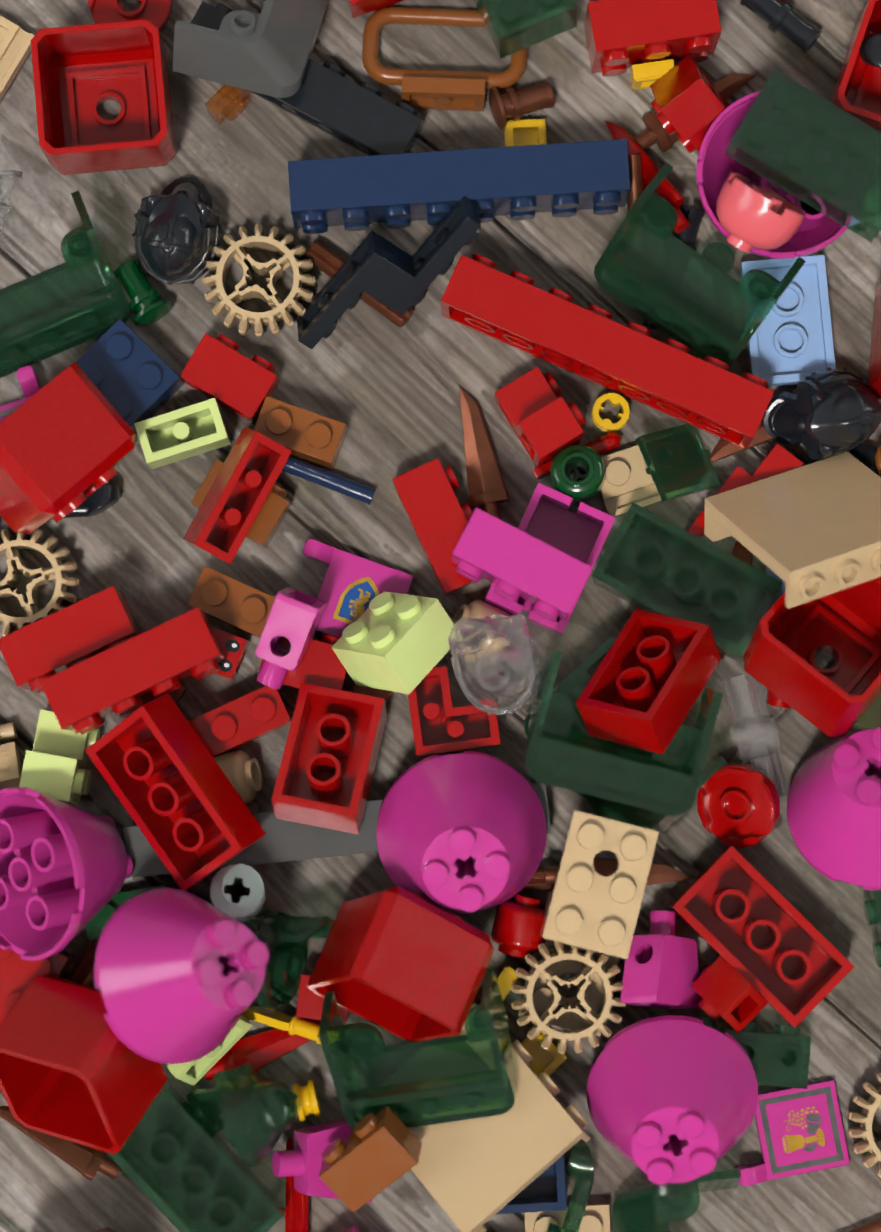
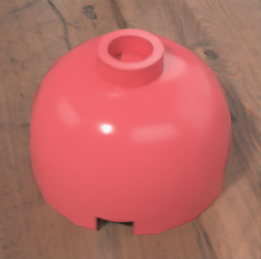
M730 172L717 198L716 208L721 226L730 233L727 241L747 253L750 252L752 247L770 250L779 248L788 242L800 227L806 214L800 212L801 209L770 188L764 185L762 187L753 185L751 188L748 186L751 178L737 172Z

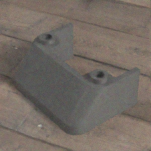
M265 0L261 14L248 10L232 11L225 15L219 30L177 20L174 26L172 71L276 98L290 97L301 86L329 0Z

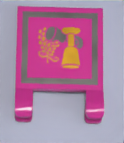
M834 1080L758 1094V1104L754 1116L763 1163L738 1166L734 1169V1174L738 1184L750 1186L768 1180L849 1165L850 1161Z

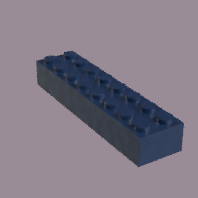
M627 139L288 161L291 214L295 229L303 228V233L306 234L324 233L328 231V226L343 225L346 231H362L369 229V224L386 223L387 228H405L411 226V221L427 220L428 225L438 226L463 196L477 204L480 223L493 221L495 215H510L512 220H529L535 218V213L552 212L553 217L564 218L577 215V210L593 209L596 215H608L617 213L618 207H625L630 192Z

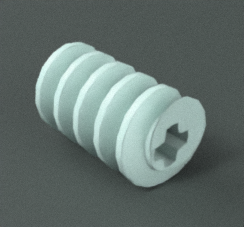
M242 863L229 865L222 868L213 877L210 886V897L216 908L238 922H246L254 918L262 910L266 900L264 883L259 873L251 866ZM236 884H243L245 892L249 893V896L241 897L240 903H233L231 895L227 893L228 891H235Z

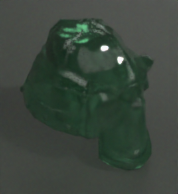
M263 909L256 916H251L249 920L243 923L253 932L258 941L266 945L269 953V959L265 965L264 981L258 995L255 997V1001L262 1009H268L273 1012L285 1009L295 997L300 986L301 974L306 966L308 938H326L333 926V919L329 916H296L281 911L271 913L269 909Z
M246 1063L235 1069L217 1072L214 1076L215 1087L195 1089L186 1095V1098L192 1110L209 1128L216 1133L224 1129L230 1144L236 1148L242 1161L250 1168L260 1164L265 1155L276 1146L282 1134L290 1129L298 1115L296 1104L298 1095L293 1093L291 1088L282 1081L264 1078L256 1071H253L254 1067Z

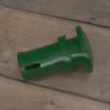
M133 259L120 265L115 270V274L120 279L131 299L129 306L132 311L138 312L133 320L135 325L143 327L153 324L166 316L171 311L172 305L167 300L159 301L162 297L159 290L152 288L140 267L141 264L137 259L135 261Z

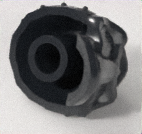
M184 176L166 186L160 196L152 195L142 198L140 209L134 214L136 220L132 237H134L135 256L138 257L148 276L166 282L168 285L194 284L197 279L202 277L209 270L205 267L206 261L214 260L216 257L214 246H219L221 234L224 232L222 224H220L222 213L218 209H213L210 194L197 178Z
M828 367L826 370L813 372L811 375L806 376L805 380L799 381L797 395L784 391L775 396L768 404L762 418L764 431L770 437L787 445L803 443L812 460H821L848 452L862 442L867 441L881 422V403L862 377L850 372L846 367L843 369Z

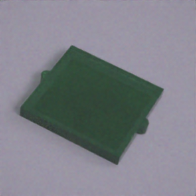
M687 423L636 438V442L647 465L646 473L651 475L662 502L720 485L709 459L710 451L705 449L695 426Z

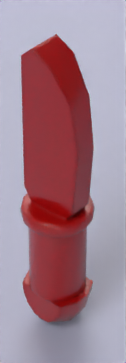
M611 431L584 444V446L591 447L599 455L618 448L621 445L622 438L620 434ZM552 461L532 470L536 479H542L551 475L550 467Z

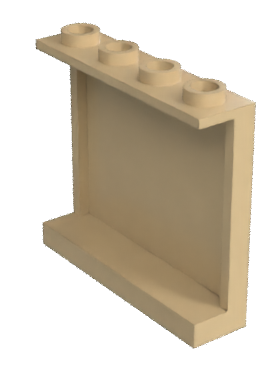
M844 452L705 498L704 534L712 542L730 536L739 541L786 582L785 606L792 608L881 577V477L849 452Z
M475 1003L471 1006L460 1035L433 1039L359 1104L366 1115L372 1113L374 1116L388 1107L422 1142L419 1162L411 1168V1171L461 1232H486L487 1230L483 1225L580 1139L585 1142L591 1139L582 1129L588 1124L582 1114L572 1103L565 1108L555 1097L561 1090L545 1071L538 1076L528 1065L534 1058L518 1040L511 1044L501 1033L507 1028L504 1022L491 1008L484 1013Z

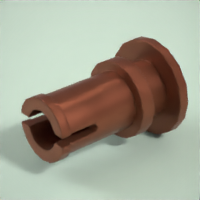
M548 81L516 91L513 88H507L504 90V94L501 95L496 88L489 90L491 114L499 129L506 127V119L508 118L513 121L520 120L523 114L555 106L553 90Z

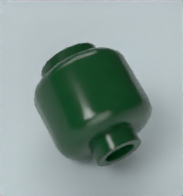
M581 444L570 445L560 450L553 458L550 467L552 484L556 491L573 498L572 502H585L595 497L602 489L605 481L604 463L600 455L591 447ZM578 470H582L586 474H580ZM574 471L576 476L571 480L570 476Z

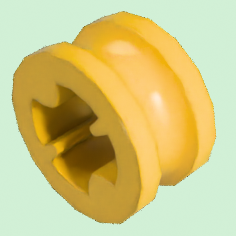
M607 393L596 400L591 416L593 423L598 429L603 432H616L625 426L629 419L630 409L624 397L615 393ZM609 402L612 407L619 406L622 414L619 413L617 418L620 421L612 424L609 418L602 420L599 412H603L604 407L601 405Z
M314 1079L308 1080V1084L305 1086H300L298 1083L292 1084L300 1121H305L306 1117L310 1114L315 1115L316 1118L321 1117V1107Z

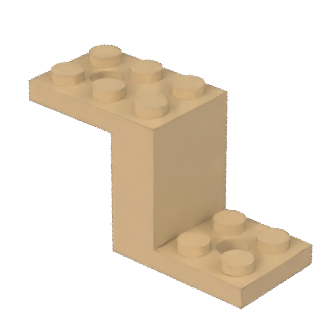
M573 810L553 893L548 892L544 907L545 915L540 936L546 939L545 946L548 948L549 954L556 952L554 941L563 943L564 950H570V945L579 947L578 951L582 953L584 949L592 950L594 952L591 957L594 959L600 953L610 955L608 961L602 965L604 969L612 965H618L620 958L628 959L659 834L658 831ZM603 850L613 852L618 860L616 871L608 876L599 875L593 867L594 857ZM540 952L532 954L537 962L543 958ZM562 960L549 965L548 968L560 977L567 972L577 975L587 964L576 960ZM597 974L586 988L584 998L585 1002L598 1014L603 1001V987ZM615 975L610 977L611 982H614ZM538 976L533 988V1005L536 1013L540 1016L552 1000V990ZM552 980L551 982L557 987V982ZM561 995V999L558 1002L559 1005L566 1006L568 1001L570 1006L575 1004L582 1011L585 1009L578 1002L576 995L571 997ZM519 1009L517 1015L521 1016L527 1013L526 1009ZM566 1012L551 1024L574 1030L587 1025L588 1022L575 1012ZM598 1029L593 1034L600 1037L601 1031Z

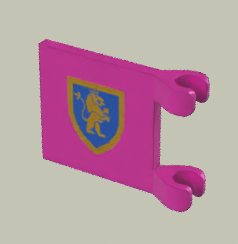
M308 539L303 548V555L305 557L329 564L317 597L327 602V605L316 631L337 638L342 637V633L348 625L358 620L369 608L371 600L384 591L408 594L414 577L413 575L336 549L313 539Z

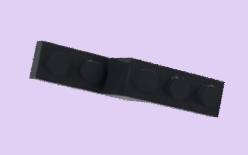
M463 196L412 256L374 231H371L307 306L306 313L297 318L298 341L313 349L322 338H328L334 331L340 316L346 309L351 310L357 305L363 292L402 316L412 305L419 304L425 297L428 286L438 275H444L450 269L455 255L464 245H470L478 236L481 223L477 204Z

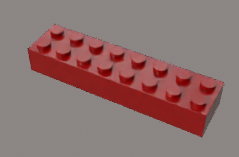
M461 254L441 299L443 317L742 448L747 449L753 440L774 391L766 388L768 383L762 378L749 373H744L743 377L727 371L729 366L719 359L711 356H705L704 360L688 354L690 348L678 341L666 339L665 343L649 337L651 331L639 324L627 322V325L624 326L610 320L612 314L600 307L589 305L585 309L572 303L573 297L561 290L550 288L549 292L533 286L535 281L520 272L511 271L510 275L494 269L496 264L486 257L473 254L471 258H468Z

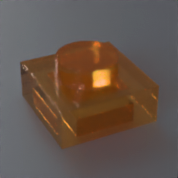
M224 85L205 103L208 114L219 126L226 119L233 121L248 105L246 102L249 98L248 90Z

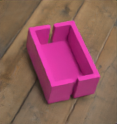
M538 483L517 529L593 567L614 523L615 517L582 502L576 514L568 511L573 498ZM492 583L487 593L485 602L517 617L524 610L530 613L527 619L528 622L561 636L583 588L566 620L557 617L555 622H551L534 613L532 609L535 604L521 597L515 603L495 593L494 587L496 584Z
M478 508L475 509L452 553V562L457 564L456 572L476 583H479L481 577L496 584L494 587L495 593L515 603L521 597L535 604L532 611L551 622H555L557 617L566 620L593 567Z

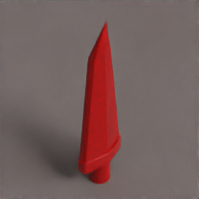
M604 120L613 140L627 139L628 155L641 154L643 195L659 225L665 224L668 221L676 233L687 229L690 223L680 209L684 200L680 191L676 190L625 128Z
M304 1019L322 1026L328 1025L331 1029L340 1024L339 1022ZM277 1028L240 1038L205 1074L207 1081H210L227 1073L231 1084H236L311 1040L298 1035L291 1036L288 1031Z

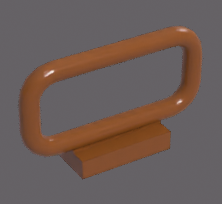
M388 7L373 13L366 21L363 31V67L369 76L379 83L402 85L401 101L415 109L484 112L485 89L510 87L520 80L525 73L527 65L528 37L526 28L519 18L503 11ZM387 24L503 28L511 35V62L508 69L502 72L388 68L379 62V33L382 27Z

